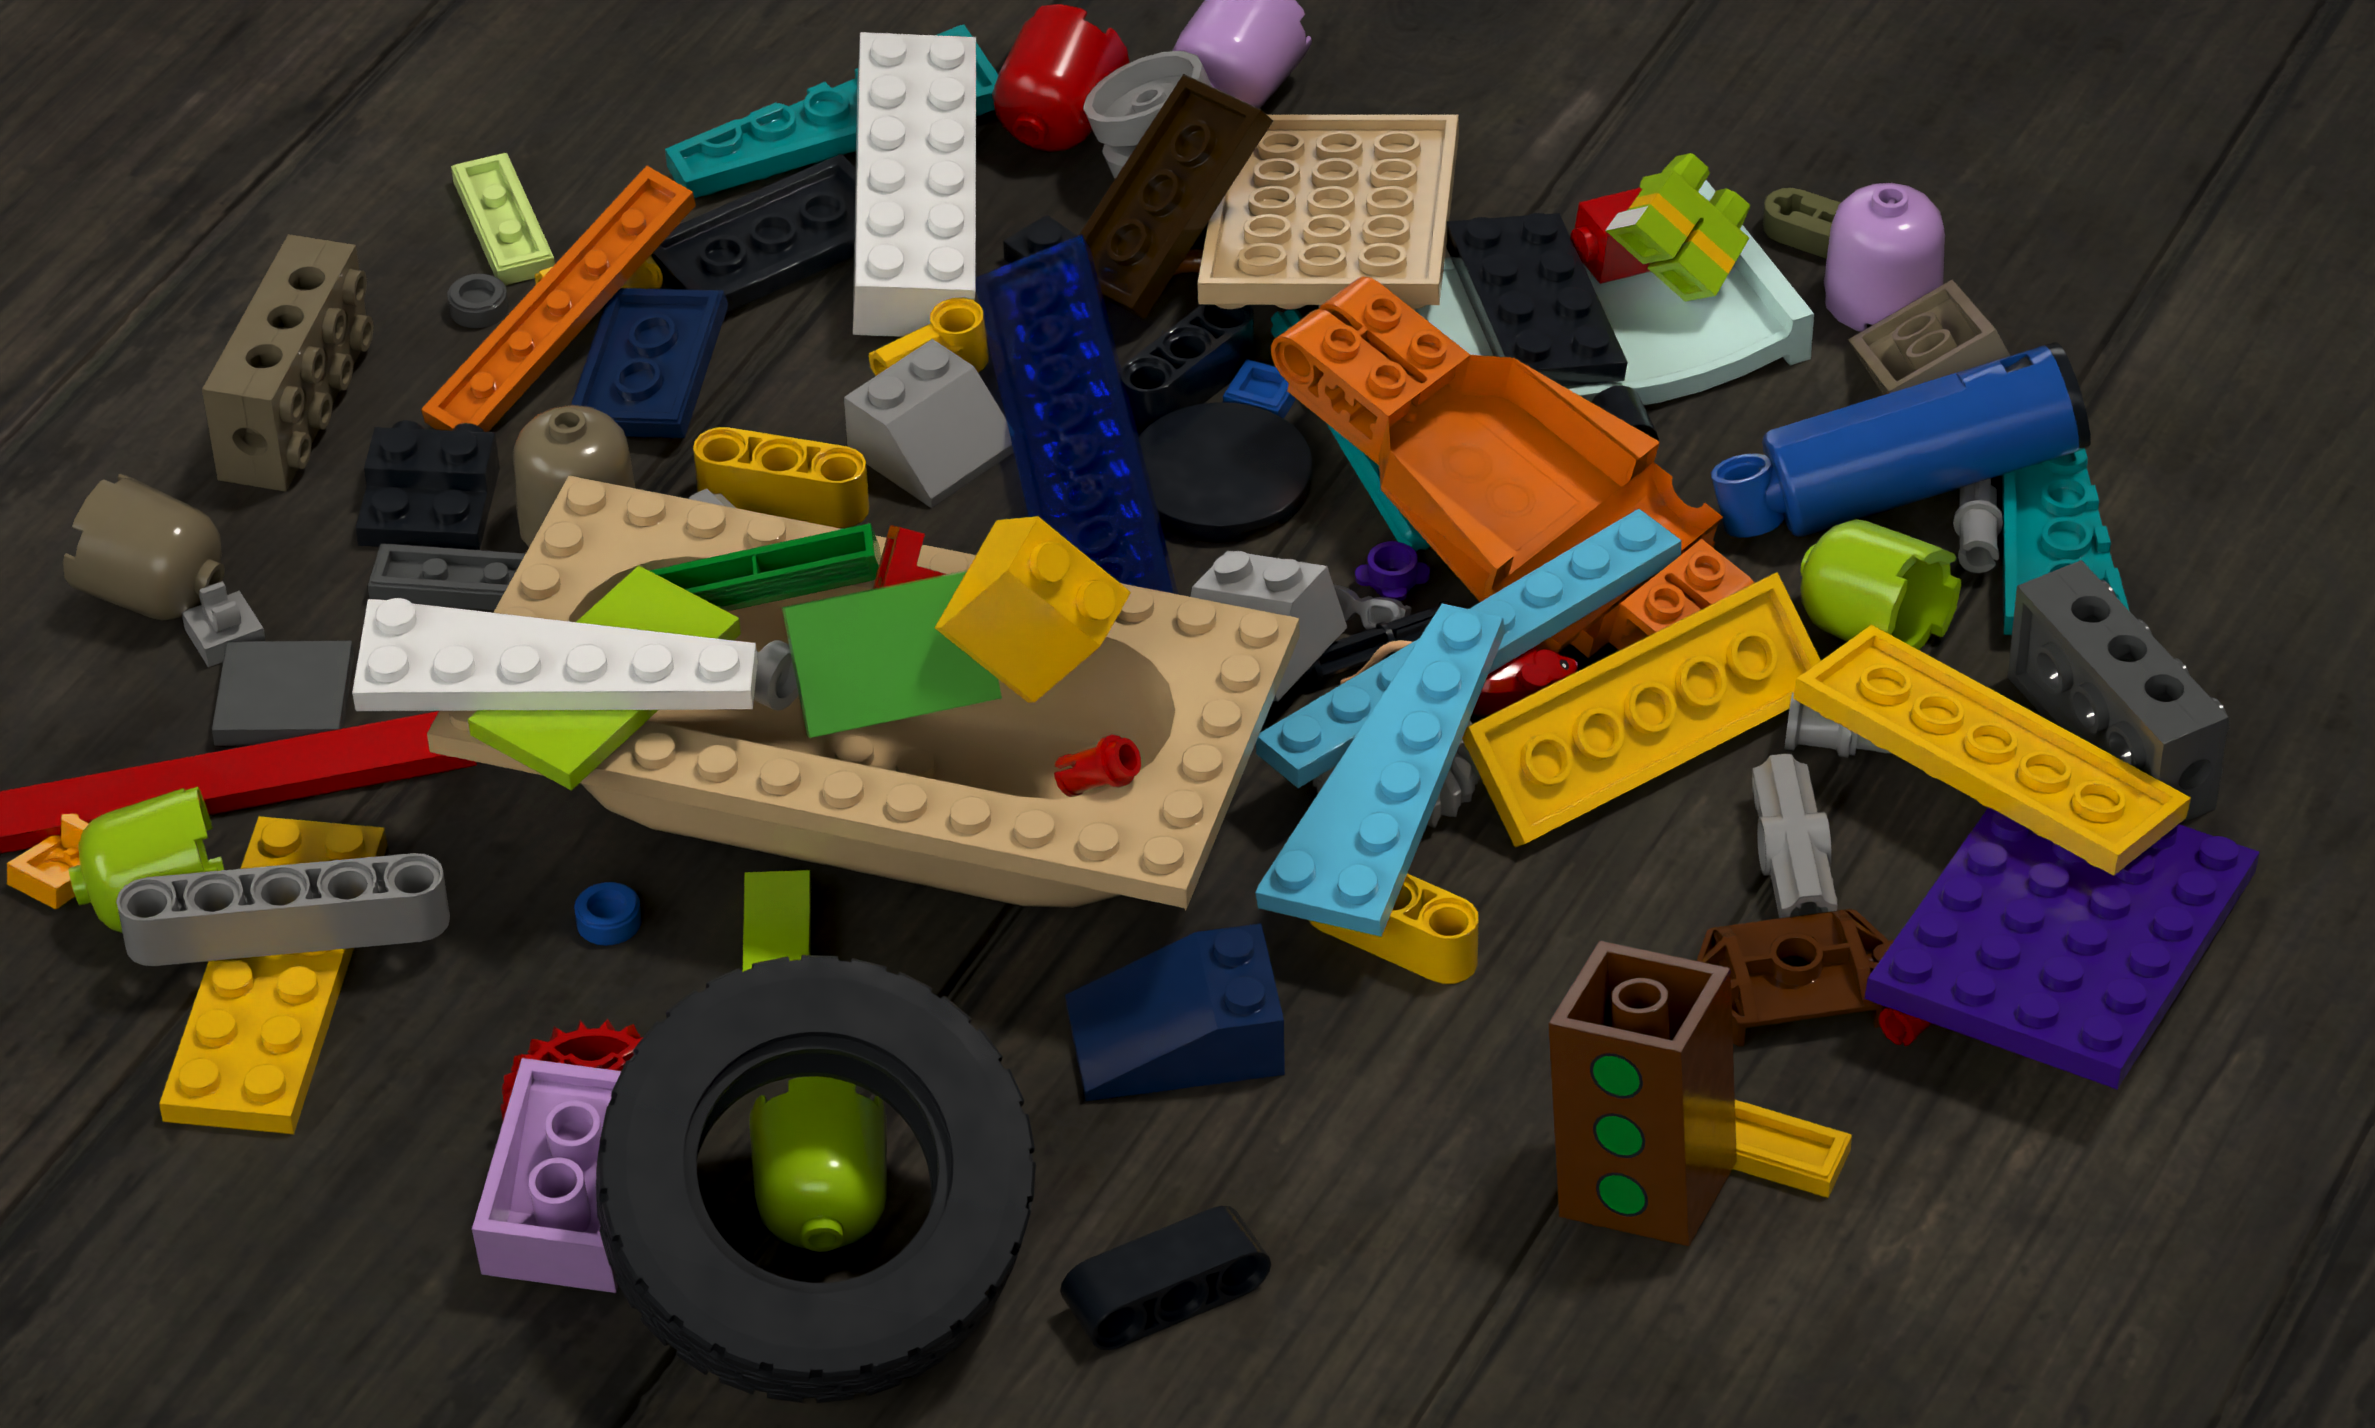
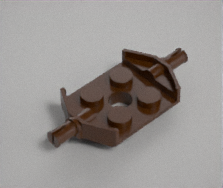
M1844 909L1708 928L1696 961L1730 968L1733 1043L1737 1047L1744 1046L1745 1028L1871 1010L1874 1013V1027H1880L1879 1015L1886 1007L1864 999L1867 979L1894 940L1885 938L1858 911ZM1788 956H1800L1809 964L1802 967H1793L1783 963L1781 959Z

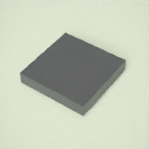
M352 641L227 642L212 725L214 745L250 746L343 729L354 662Z

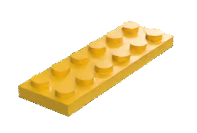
M1778 572L1467 726L1462 740L1516 848L1790 709L1792 692L1795 691L1796 679L1821 660Z
M1872 624L1796 679L1793 699L2113 876L2187 817L2191 797Z
M258 816L240 869L384 856L387 848L385 828ZM354 948L208 961L159 1103L162 1121L294 1134Z

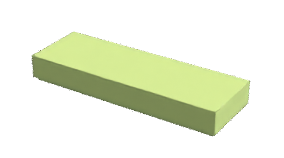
M507 153L451 166L454 185L496 278L500 279L506 286L534 279L536 273L555 265L554 256Z

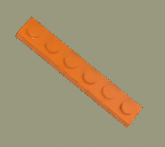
M646 166L422 407L421 411L425 423L436 430L450 431L458 424L471 423L482 428L484 432H489L696 206L693 191Z

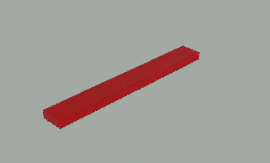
M436 711L0 791V853L32 848L50 836L61 835V814H78L79 819L90 823L93 819L105 813L182 788L188 790L199 787L208 814L211 815L476 766L477 762L429 751L427 732L439 712Z

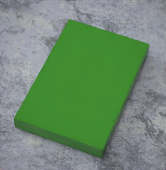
M967 570L782 607L807 737L812 738L1002 698L999 680L935 629L936 624Z

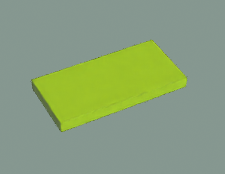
M639 565L576 621L577 623L733 641L741 635L738 617ZM477 710L468 718L470 735L572 791L658 710Z

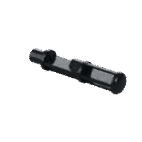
M1442 601L1436 607L1389 623L1383 621L1377 623L1375 628L1334 641L1294 685L1308 680L1316 685L1322 683L1325 678L1363 666L1381 646L1389 642L1399 640L1416 641L1421 637L1441 604H1452L1448 601ZM1392 652L1391 654L1387 655L1385 658L1389 657L1390 655L1394 654L1395 652Z

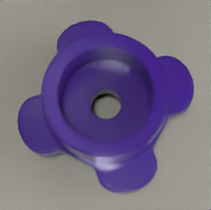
M1395 541L1380 543L1373 547L1368 554V565H1360L1355 570V580L1359 585L1371 586L1382 597L1398 601L1404 600L1413 586L1426 583L1430 577L1429 567L1425 563L1417 562L1415 550L1407 544Z

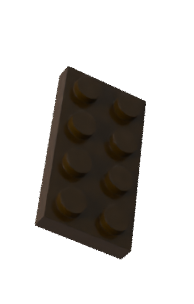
M1183 74L1056 271L1068 281L1145 319L1269 129L1273 120L1261 109Z

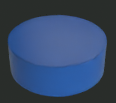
M616 882L595 884L585 889L575 901L574 910L577 930L584 939L598 945L622 943L633 937L641 926L642 917L639 897L633 889L624 884Z

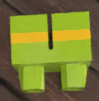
M1691 153L1676 156L1664 168L1662 173L1643 177L1640 182L1642 191L1627 211L1617 213L1605 230L1642 264L1650 263L1648 269L1685 302L1716 296L1749 240V237L1740 228L1748 214L1750 204L1739 194L1727 188L1717 190L1710 201L1702 196L1698 191L1710 174L1709 167Z

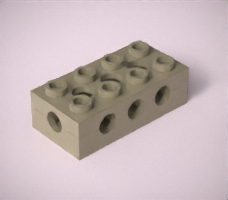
M287 235L202 388L217 479L219 481L286 492L298 469L306 467L310 458L313 440L319 429H325L328 426L332 414V405L340 390L348 388L352 378L353 365L360 352L368 350L373 337V320L370 316H366L364 303L367 278L366 273L359 269L356 245Z

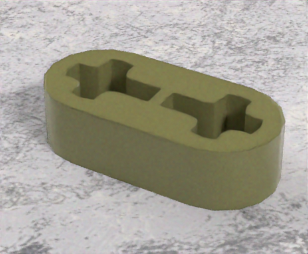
M1781 188L1773 191L1766 197L1764 202V232L1769 238L1779 243L1827 259L1830 229L1840 202L1796 188Z

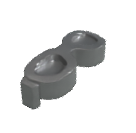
M1333 584L1345 621L1350 620L1358 613L1363 626L1369 630L1375 628L1377 623L1383 621L1389 623L1410 616L1411 607L1403 606L1398 600L1384 597L1373 598L1371 596L1361 599L1354 591L1344 586Z

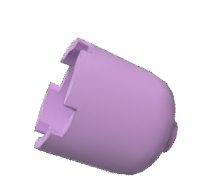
M1204 0L1181 32L1173 51H1185L1197 55L1204 66L1212 87L1260 108L1302 61L1312 44V39L1310 36L1306 37L1300 23L1305 13L1296 0Z
M1878 183L1857 189L1839 204L1830 229L1824 277L1826 308L1839 322L1862 332L1867 329V324H1876L1943 285L1945 245L1943 222L1940 211L1924 193L1906 185Z

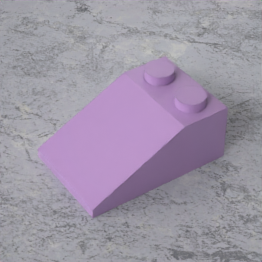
M521 1059L472 1226L481 1275L612 1293L617 1292L616 1272L608 1263L599 1232L601 1226L597 1218L596 1167L606 1108L612 1098L611 1092L621 1071Z

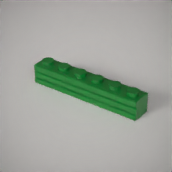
M868 523L649 571L728 612L873 581L876 579L881 553L872 525Z

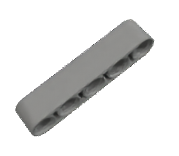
M418 853L146 877L125 885L119 892L116 900L127 955L134 962L145 966L422 942L442 934L448 927L450 920L442 866L434 857Z

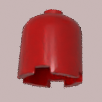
M1054 4L1038 8L1034 16L1024 23L994 85L992 98L997 118L1005 130L1013 137L1034 149L1048 152L1071 149L1084 141L1092 132L1091 125L1083 109L1087 95L1099 81L1116 69L1129 63L1127 48L1117 32L1112 28H1108L1106 33L1102 32L1097 26L1084 20L1088 13L1078 7Z

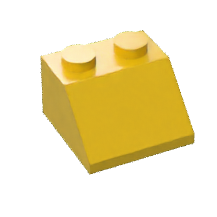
M1039 516L996 520L936 624L935 629L1026 702L1032 703L1041 698L1102 645L1131 592Z

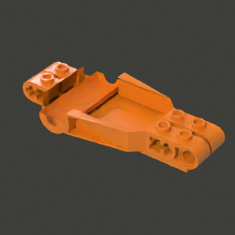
M1363 276L1356 279L1320 305L1317 310L1312 311L1276 337L1271 344V356L1274 365L1280 375L1289 383L1287 392L1379 465L1381 491L1480 602L1637 509L1642 510L1682 540L1681 555L1663 570L1536 645V651L1547 649L1559 653L1567 645L1571 644L1589 658L1608 642L1618 650H1621L1755 583L1747 574L1714 549L1715 542L1713 538L1723 516L1706 503L1702 507L1694 508L1685 504L1677 496L1672 485V476L1654 462L1660 443L1658 440L1515 358L1470 355L1373 278Z

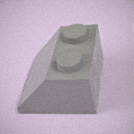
M933 339L844 397L848 447L863 454L867 465L930 508H933L1019 449V439L976 368Z
M1227 550L1192 587L1190 597L1299 618L1300 637L1273 701L1278 702L1347 628L1328 567L1324 565Z

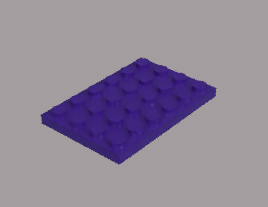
M1987 808L1869 975L1864 999L2118 1089L2254 876L2260 852L2238 845L2226 837L2212 836L2178 824L2113 876L2100 868L2090 865L2086 860L2052 841L2036 835L2030 829L1994 809Z

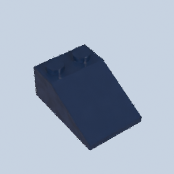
M1261 923L1194 932L1065 995L1085 1101L1285 1075L1284 1018Z

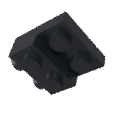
M408 420L399 421L392 428L375 427L364 466L367 487L356 524L358 546L380 547V544L480 550L500 470L495 432H484L482 428L471 423L458 424L452 431L424 429L420 424Z

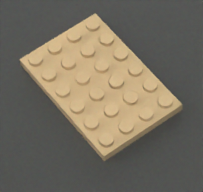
M1268 115L1273 120L1272 124L1209 219L1197 283L1198 304L1216 305L1224 309H1237L1245 305H1276L1283 309H1298L1306 305H1322L1350 283L1364 276L1373 278L1381 283L1413 310L1423 308L1426 305H1440L1447 244V221L1450 218L1459 139L1458 115Z

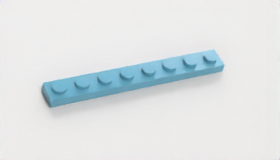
M1637 509L1471 607L1470 610L1503 616L1505 634L1488 674L1663 570L1681 555L1682 540L1642 510ZM1419 639L1260 732L1256 741V754L1297 788L1335 767Z

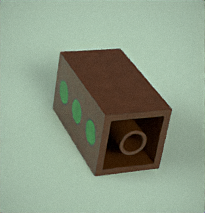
M1599 941L1548 1023L1559 1217L1689 1246L1737 1162L1730 968Z

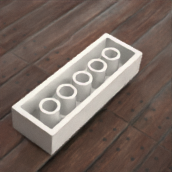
M860 32L857 82L853 335L903 337L930 324V313L940 302L950 298L961 297L975 301L976 37Z

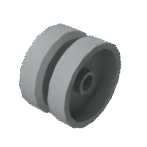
M1170 51L1139 58L1113 71L1099 81L1087 95L1083 109L1098 141L1104 143L1102 152L1114 179L1125 165L1183 74L1212 87L1204 66L1197 55L1185 51Z

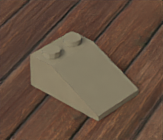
M1953 279L1848 339L1882 395L2010 356L1997 330Z

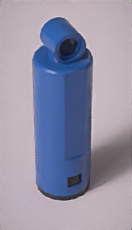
M2054 342L1770 430L1764 435L1762 441L1764 455L1757 453L1743 454L1726 459L1714 467L1711 472V478L1720 514L1723 516L1724 530L1730 536L1742 538L1762 535L1778 527L1784 520L1794 536L1803 537L1832 528L1838 524L1868 517L2087 449L2091 445V433L2083 397L2071 363L2062 346L2058 342Z

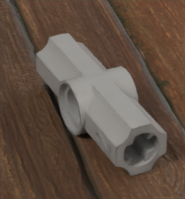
M1792 754L1770 755L1766 762L1753 768L1752 791L1754 793L1755 808L1759 817L1757 842L1760 867L1763 875H1771L1779 918L1837 911L1838 899L1835 895L1833 878L1830 872L1831 837L1829 823L1825 812H1817L1808 766L1795 760Z

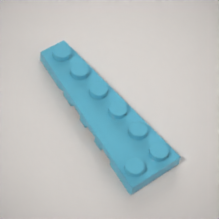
M1441 604L1258 885L1255 894L1259 909L1382 937L1505 634L1503 616Z

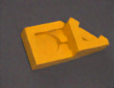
M61 814V835L48 837L7 863V885L54 909H58L74 898L75 894L70 880L69 868L80 865L78 844L83 830L89 823L79 819L78 814Z

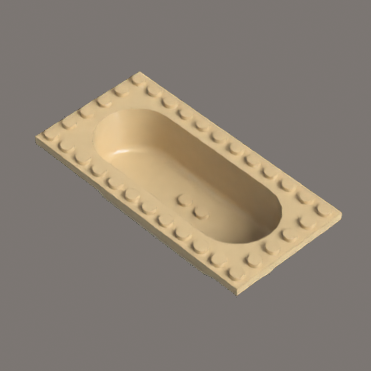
M568 476L493 613L576 622L638 565L647 570H654L840 530V528ZM876 536L882 556L886 537ZM922 545L917 566L950 574L968 570L976 555ZM875 580L728 611L740 620L741 635L734 641L756 643V651L758 652L774 640H781L789 644L782 607L871 590ZM1122 584L1131 593L1102 645L1036 702H1026L999 680L1001 699L812 738L806 735L799 695L788 707L779 711L756 701L753 703V709L658 710L580 783L609 811L651 829L1020 906L1074 908L1123 895L1177 906L1186 910L1300 637L1299 618ZM439 711L427 732L429 751L432 753L542 775L471 736L468 718L476 711ZM1112 734L1121 738H1128L1137 746L1141 756V769L1134 776L1130 784L1120 788L1112 787L1108 784L1086 791L1075 797L1066 796L1057 786L1054 772L1072 768V766L1062 769L1055 767V762L1059 757L1097 747L1101 738Z

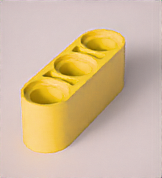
M730 427L709 429L701 433L694 441L693 451L697 491L699 492L707 488L713 494H722L737 509L835 528L855 526L868 515L869 496L866 461L863 454L856 449Z
M1410 874L1406 875L1382 937L1309 920L1311 925L1324 933L1438 983L1456 984L1465 981L1474 974L1478 966L1479 920L1478 911L1474 905L1460 896Z

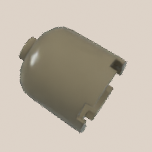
M579 405L554 407L536 415L518 435L513 449L516 510L520 536L528 547H530L568 476L635 488L631 457L625 433L610 416L599 410Z
M124 474L118 475V482L115 484L103 479L87 496L72 525L74 529L82 532L77 545L76 556L74 557L66 553L63 559L64 578L72 588L158 620L183 618L182 612L201 604L199 590L223 581L225 572L224 565L221 564L220 533L207 515Z

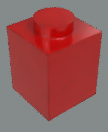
M1641 188L1579 202L1575 229L1572 230L1570 237L1582 263L1600 284L1650 272L1648 269L1650 263L1642 264L1605 231L1617 213L1629 209L1642 191Z

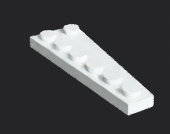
M402 598L389 600L368 599L352 694L356 711L753 709L758 659L756 643L413 604Z

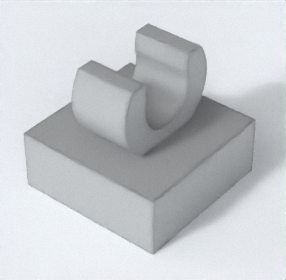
M223 581L200 589L199 598L201 605L182 612L185 631L208 668L223 662L227 642L266 641L264 628L241 592L237 591L227 595L226 586Z

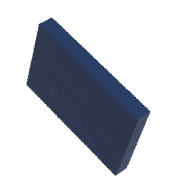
M620 288L605 305L571 405L592 407L607 414L623 429L625 436L685 438L728 308L724 291Z

